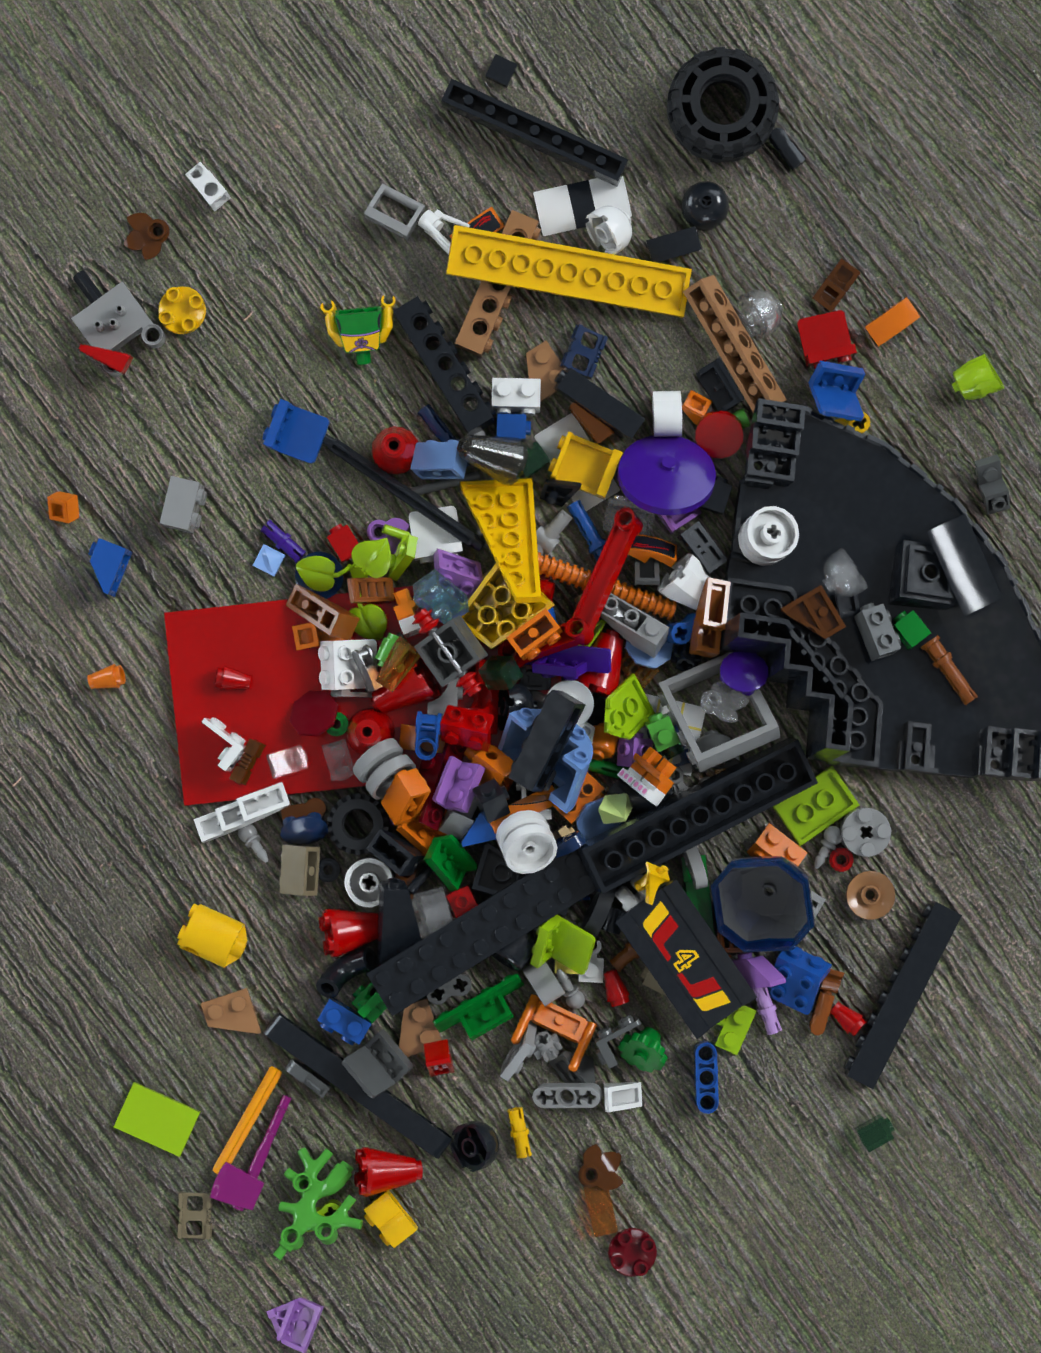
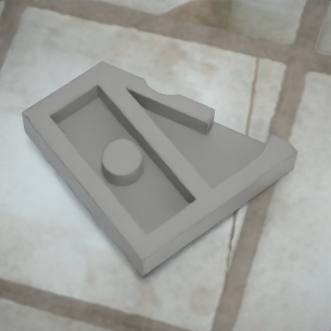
M532 1021L529 1022L518 1045L513 1044L502 1063L500 1077L509 1081L513 1074L517 1075L520 1072L524 1063L523 1060L526 1057L530 1058L535 1051L536 1045L534 1040L537 1025L532 1023Z

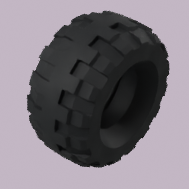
M714 47L712 50L705 52L703 50L694 55L676 73L667 98V117L677 141L681 146L689 150L690 154L699 159H707L714 163L735 162L757 151L773 131L779 110V93L777 92L775 80L771 72H768L764 67V63L757 57L754 58L746 54V51L737 48L734 50L726 49L725 47ZM726 83L741 91L746 100V109L740 120L732 124L722 125L712 122L703 114L700 100L703 92L709 86Z

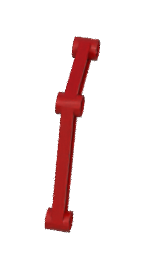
M625 507L616 512L614 517L615 523L572 618L566 623L559 625L563 631L560 634L561 638L551 646L546 644L540 649L541 653L530 661L528 658L523 661L508 640L502 642L498 648V655L509 667L521 668L525 663L577 645H588L593 640L594 629L631 546L643 528L641 519L632 509Z

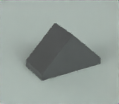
M650 557L644 563L634 558V586L658 587L660 582L659 561Z

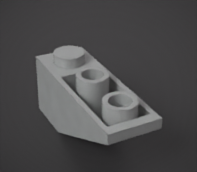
M610 593L600 617L634 647L655 658L667 641L669 627Z

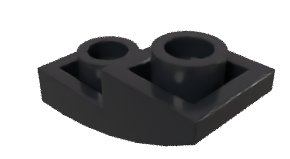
M696 226L646 240L651 260L657 263L702 250Z

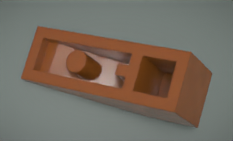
M295 584L286 603L287 607L328 635L346 640L351 639L360 618L345 608L299 584Z

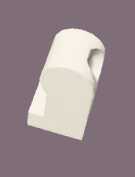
M201 162L185 174L214 212L231 198L225 188Z

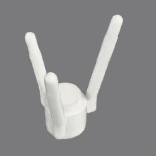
M427 210L419 219L418 226L424 229L449 255L451 242L440 233L444 224L441 220L443 219L463 227H470V225L445 215L439 210H436L435 213Z

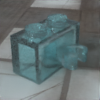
M436 569L413 584L414 602L418 607L426 608L427 611L432 609L431 616L433 619L439 618L441 623L446 624L451 619L459 615L462 617L469 612L467 595Z

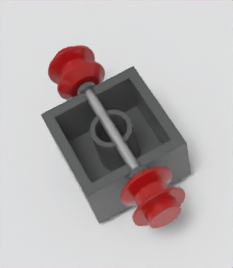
M424 608L413 616L415 621L412 624H419L421 627L418 632L419 634L428 633L429 636L415 645L414 648L442 687L459 677L460 679L457 681L456 687H463L465 691L462 696L468 694L469 697H472L482 690L479 685L483 681L477 682L474 678L477 673H467V670L487 657L488 654L461 615L451 619L437 629L436 626L438 625L439 618L433 619L431 617L433 610L427 611Z

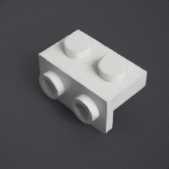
M492 378V407L496 414L521 413L526 414V416H535V413H540L541 379Z

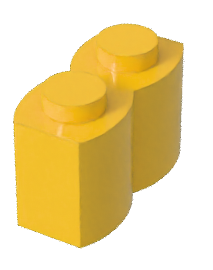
M390 1191L382 1193L364 1209L366 1212L364 1218L370 1226L376 1225L381 1231L379 1237L386 1246L391 1244L393 1248L397 1247L418 1229L414 1220Z

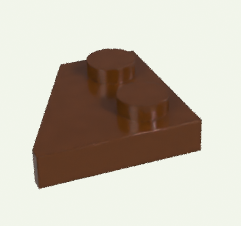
M822 585L780 609L782 613L822 639H826L846 627Z

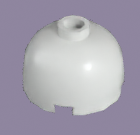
M603 206L587 215L586 218H589V222L586 223L588 234L597 248L601 244L606 249L603 253L615 255L629 244L632 237L631 218L626 212L614 206Z

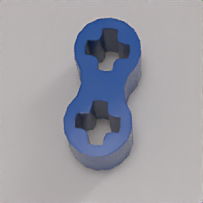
M696 612L688 613L680 622L666 624L669 627L666 642L670 644H686L692 635Z

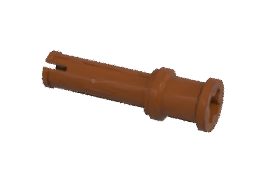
M937 635L920 648L928 653L933 660L932 665L936 668L939 667L964 705H967L978 696L951 659L953 658L951 652L946 651L939 641V635Z

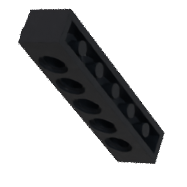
M417 296L394 310L393 313L468 435L471 437L495 423L492 415L496 412L489 401L484 403L480 397L483 392L478 383L470 381L467 376L470 374V371L465 362L461 361L459 363L455 357L458 351L451 340L446 342L442 336L446 332L440 322L432 320L430 314L433 311L427 301L421 302ZM426 321L427 326L423 330L415 329L416 323ZM431 341H438L440 343L436 350H429L427 348ZM450 361L452 362V367L449 370L440 369L441 363ZM456 381H463L465 386L462 390L456 391L452 388L453 384ZM475 401L478 405L475 410L468 411L465 409L466 403Z

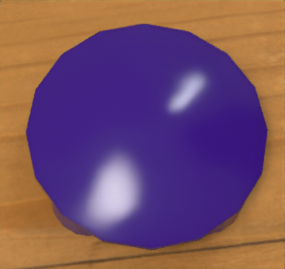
M733 652L723 659L720 666L721 682L746 696L754 694L755 690L760 689L768 678V666L758 654Z

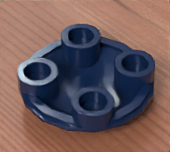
M312 812L307 816L298 818L290 816L283 820L280 836L290 844L308 845L323 839L328 833V825L322 820L321 814L317 812Z

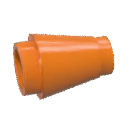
M115 664L92 673L87 677L91 689L120 688L126 682L122 666H116Z

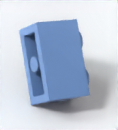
M434 440L418 442L415 445L410 469L420 479H464L469 451L461 442L456 440H448L447 442H437Z

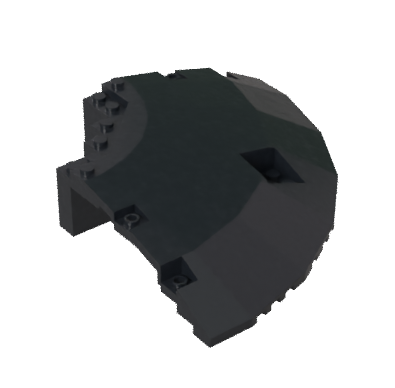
M759 398L755 404L745 451V476L739 481L732 525L731 553L727 558L724 580L731 582L726 629L721 632L720 650L754 653L766 657V664L768 666V678L766 681L788 684L786 708L809 711L806 757L809 760L824 761L826 764L895 772L903 770L928 775L974 779L979 776L1002 778V780L1041 781V630L1035 626L1031 617L1033 613L1026 598H1022L1017 587L1019 583L1017 578H1013L1007 566L1009 564L999 550L995 551L987 541L989 539L977 523L974 524L966 514L967 510L957 498L954 499L944 491V487L940 483L937 485L926 477L928 474L914 463L910 464L903 459L901 453L886 441L870 434H862L848 424L844 426L833 421L834 418L822 416L813 412V409L807 406ZM754 463H758L761 469L756 470L754 468ZM776 506L785 509L794 517L798 524L799 539L793 551L781 561L773 565L761 566L752 563L743 555L739 547L738 534L742 524L753 513L763 507ZM963 514H966L1002 595V599L966 616L961 611L927 534V531ZM926 566H930L935 570L936 575L933 579L925 575L924 570ZM822 585L832 603L833 594L857 591L860 608L870 603H874L875 606L884 604L885 609L891 615L892 626L896 624L893 619L903 611L909 614L914 610L931 634L910 650L901 641V649L893 655L871 661L854 616L841 618L846 627L830 637L822 639L782 613L780 609ZM937 635H939V641L946 651L951 652L953 657L951 659L978 696L967 705H964L939 667L936 668L932 665L933 660L928 653L920 648ZM912 756L917 758V764L911 762ZM991 761H994L996 763V769H993L991 767Z

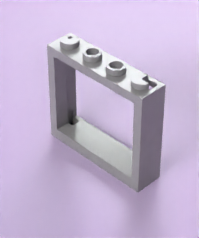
M733 652L726 653L658 683L660 692L657 695L662 707L667 706L669 710L667 714L673 726L676 725L679 730L677 736L680 744L687 746L689 752H686L689 762L692 765L696 764L699 772H703L781 738L779 726L760 689H758L748 697L763 727L701 753L672 694L719 674L723 659Z

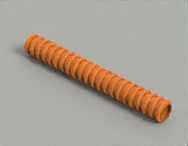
M538 552L539 575L545 574L546 578L551 576L552 580L559 579L561 583L565 581L567 585L573 584L575 588L579 586L584 591L592 574L591 570L584 571L583 567L579 569L575 564L570 566L569 562L563 563L561 559L556 561L555 557L548 558V555L542 556L541 552ZM616 580L611 591L612 594L632 606L638 607L639 610L644 609L645 613L650 611L654 616L658 614L660 618L666 617L668 621L673 618L676 611V601H669L667 597L663 599L662 595L655 596L654 592L649 594L648 590L641 591L640 587L635 589L634 585L627 586L625 582L621 584L620 580Z

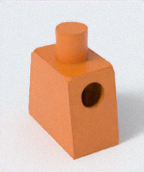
M490 745L488 752L473 750L468 747L464 755L472 763L480 764L485 768L479 785L495 778L499 786L504 785L508 792L514 781L509 778L514 761L495 745Z

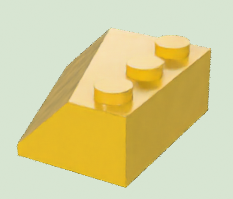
M495 563L457 616L461 615L475 637L489 648L494 649L507 640L506 637L545 608L549 610L555 604L543 592H541V602L516 603L497 563Z

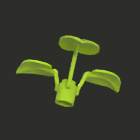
M387 538L358 543L352 550L353 564H348L337 573H334V562L322 556H310L299 560L296 563V570L305 584L316 591L330 590L335 583L334 578H338L348 571L351 572L353 578H368V575L373 578H380L388 572L391 564L389 541ZM358 603V608L349 610V612L360 618L354 630L358 635L367 639H383L387 628V617L381 608L373 604L363 606V604Z

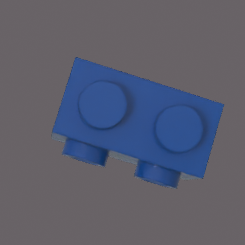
M335 998L328 1000L317 1019L321 1022V1028L330 1033H333L335 1030L342 1034L341 1039L350 1045H354V1043L360 1045L372 1024L366 1017L363 1018L357 1011Z

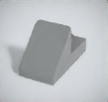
M475 796L468 813L447 810L438 831L447 835H453L456 839L461 840L474 823L472 817L478 806Z

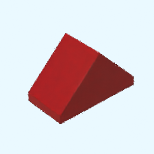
M448 1039L424 1044L426 1067L431 1077L455 1072Z

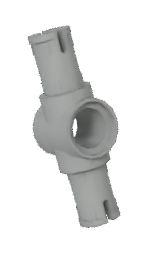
M563 509L549 525L546 524L544 527L541 525L536 531L538 552H541L542 556L545 554L549 555L560 542L559 538L561 536L559 534L573 519Z

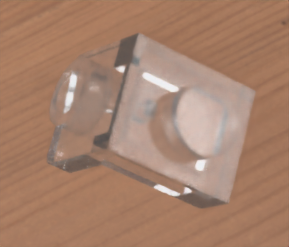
M346 739L322 745L332 781L346 780L354 775V764Z
M301 745L266 755L273 779L307 768V754L302 750Z

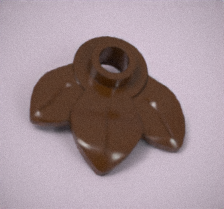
M135 213L128 216L127 221L134 230L126 237L124 246L131 250H142L145 260L156 257L161 251L162 243L170 235L167 223L161 219L153 220L146 213ZM156 228H161V235L155 236L154 230Z
M597 1144L592 1145L585 1151L583 1155L584 1165L578 1173V1178L582 1185L589 1188L598 1186L607 1191L616 1189L623 1184L622 1178L615 1173L621 1162L620 1153L605 1152L602 1154ZM589 1170L595 1173V1178L592 1180L586 1178V1172Z

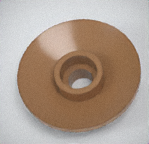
M865 871L859 873L850 881L847 887L846 899L850 909L857 916L873 920L885 916L891 910L895 901V890L892 882L882 873ZM868 890L874 892L872 899H867L865 896Z

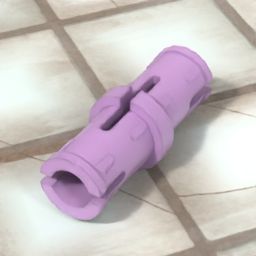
M768 988L752 989L757 996V1012L763 1019L767 1035L782 1031L775 1011L777 1008L772 1003Z

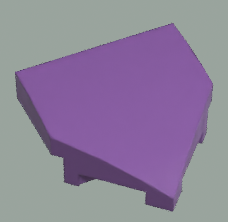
M301 1297L267 1311L268 1318L271 1319L276 1331L277 1341L281 1340L282 1344L301 1353H306L324 1306Z

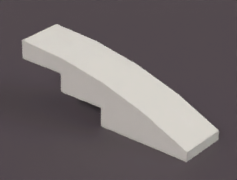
M283 782L237 798V801L215 809V812L196 818L194 822L201 842L205 843L259 821L291 804Z

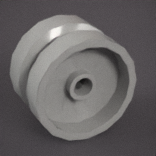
M389 738L378 742L362 754L353 767V773L360 782L366 783V790L374 799H382L386 794V790L390 787L394 775L401 770L415 769L416 765L408 755H403V748L394 738Z

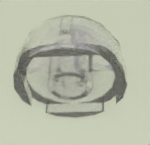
M753 290L739 296L737 307L741 306L742 308L739 318L749 336H757L756 340H760L778 329L783 311L782 304L778 299L764 290Z
M839 549L826 560L823 568L826 578L822 581L830 593L835 591L839 596L853 597L868 588L864 578L859 574L856 569L857 567L844 549Z

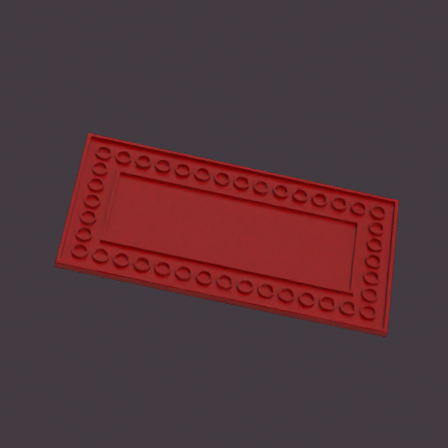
M545 574L539 575L540 579H550V576L546 578ZM426 584L394 588V593L407 588L412 600L417 599L418 601V596ZM349 593L335 594L327 599L348 611L352 608H358V603H350ZM288 599L164 613L184 806L232 801L283 782L287 794L366 786V783L360 782L353 773V767L362 755L351 748L346 732L341 736H332L327 731L319 737L300 736L289 721L294 702L308 691H328L331 694V690H322V685L319 681V674L321 672V660L318 656L319 647L296 650L292 626L311 622L287 607ZM396 599L385 604H373L381 608L386 614L387 628L384 637L387 638L388 633H392L407 640L405 652L397 668L413 654L417 653L418 657L419 653L414 646L428 637L429 634H416L408 638L403 635L393 608L398 606ZM419 602V608L415 611V614H417L424 608L427 611L432 609L431 617L433 619L439 618L438 625L436 626L437 629L457 616V614ZM354 631L350 640H363L367 638L358 635ZM477 638L488 654L483 660L500 661V688V685L503 684V673L510 668L498 655L500 645L491 649ZM383 639L375 640L377 642V652ZM524 664L523 666L526 667V671L527 669H532V665ZM226 666L241 673L251 675L249 689L220 690V687H215L217 668ZM378 666L382 682L397 668L392 667L391 671ZM510 672L506 680L508 683L518 684L521 677L517 672ZM433 676V684H439L435 676ZM561 676L551 677V688L558 682H561ZM439 684L442 695L445 692L447 685L442 687ZM365 688L350 689V692H365ZM537 690V691H539V692H541V693L547 695V693H548L549 690ZM468 694L463 696V700H458V707L469 708L474 701V695L472 697H469ZM440 696L386 713L393 722L395 730L394 739L398 743L400 741L401 724L416 726L417 712L422 711L423 714H427L428 703L438 699ZM333 697L339 706L338 712L344 714L348 722L356 712L366 708H374L369 697ZM498 707V715H501L500 707ZM213 717L220 720L227 726L224 729L229 734L235 732L246 740L245 746L250 738L266 745L260 758H256L257 761L253 769L250 770L252 774L246 785L238 784L229 779L235 766L231 771H224L218 766L221 761L218 759L219 755L226 747L231 748L232 745L203 724L202 720L204 718L211 719ZM338 719L335 720V724L332 726L334 729H338L341 726V722ZM498 725L497 734H491V745H495L497 748L503 734V730H500ZM370 727L364 729V736L369 737L372 734ZM403 749V755H408L419 771L422 759L416 755L415 751ZM464 755L462 762L472 763Z

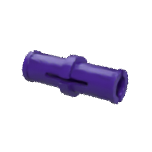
M270 519L266 524L272 531L265 525L260 531L276 544L275 547L278 550L282 549L297 563L301 559L294 551L301 557L307 551L303 550L291 539L289 533L285 534Z

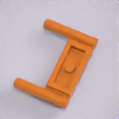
M531 994L511 1037V1042L518 1045L529 1022L532 1021V1023L574 1043H578L568 1066L570 1071L576 1072L597 1025L553 1003L544 1006L538 996Z

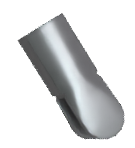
M365 645L360 651L354 650L352 656L361 673L367 692L383 687L384 685L377 670L371 648Z

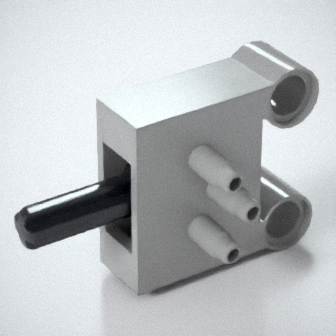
M84 270L76 273L73 280L91 304L71 319L91 346L117 351L141 334L143 341L153 349L162 347L166 340L164 331L151 321L123 282L102 295ZM151 331H159L160 336L157 341H148V334ZM102 363L103 369L113 377L123 375L116 370H110L109 366Z

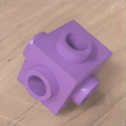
M636 733L630 740L619 737L617 766L630 767L635 762V753L642 757L649 747L653 748L652 739L643 738L644 733Z

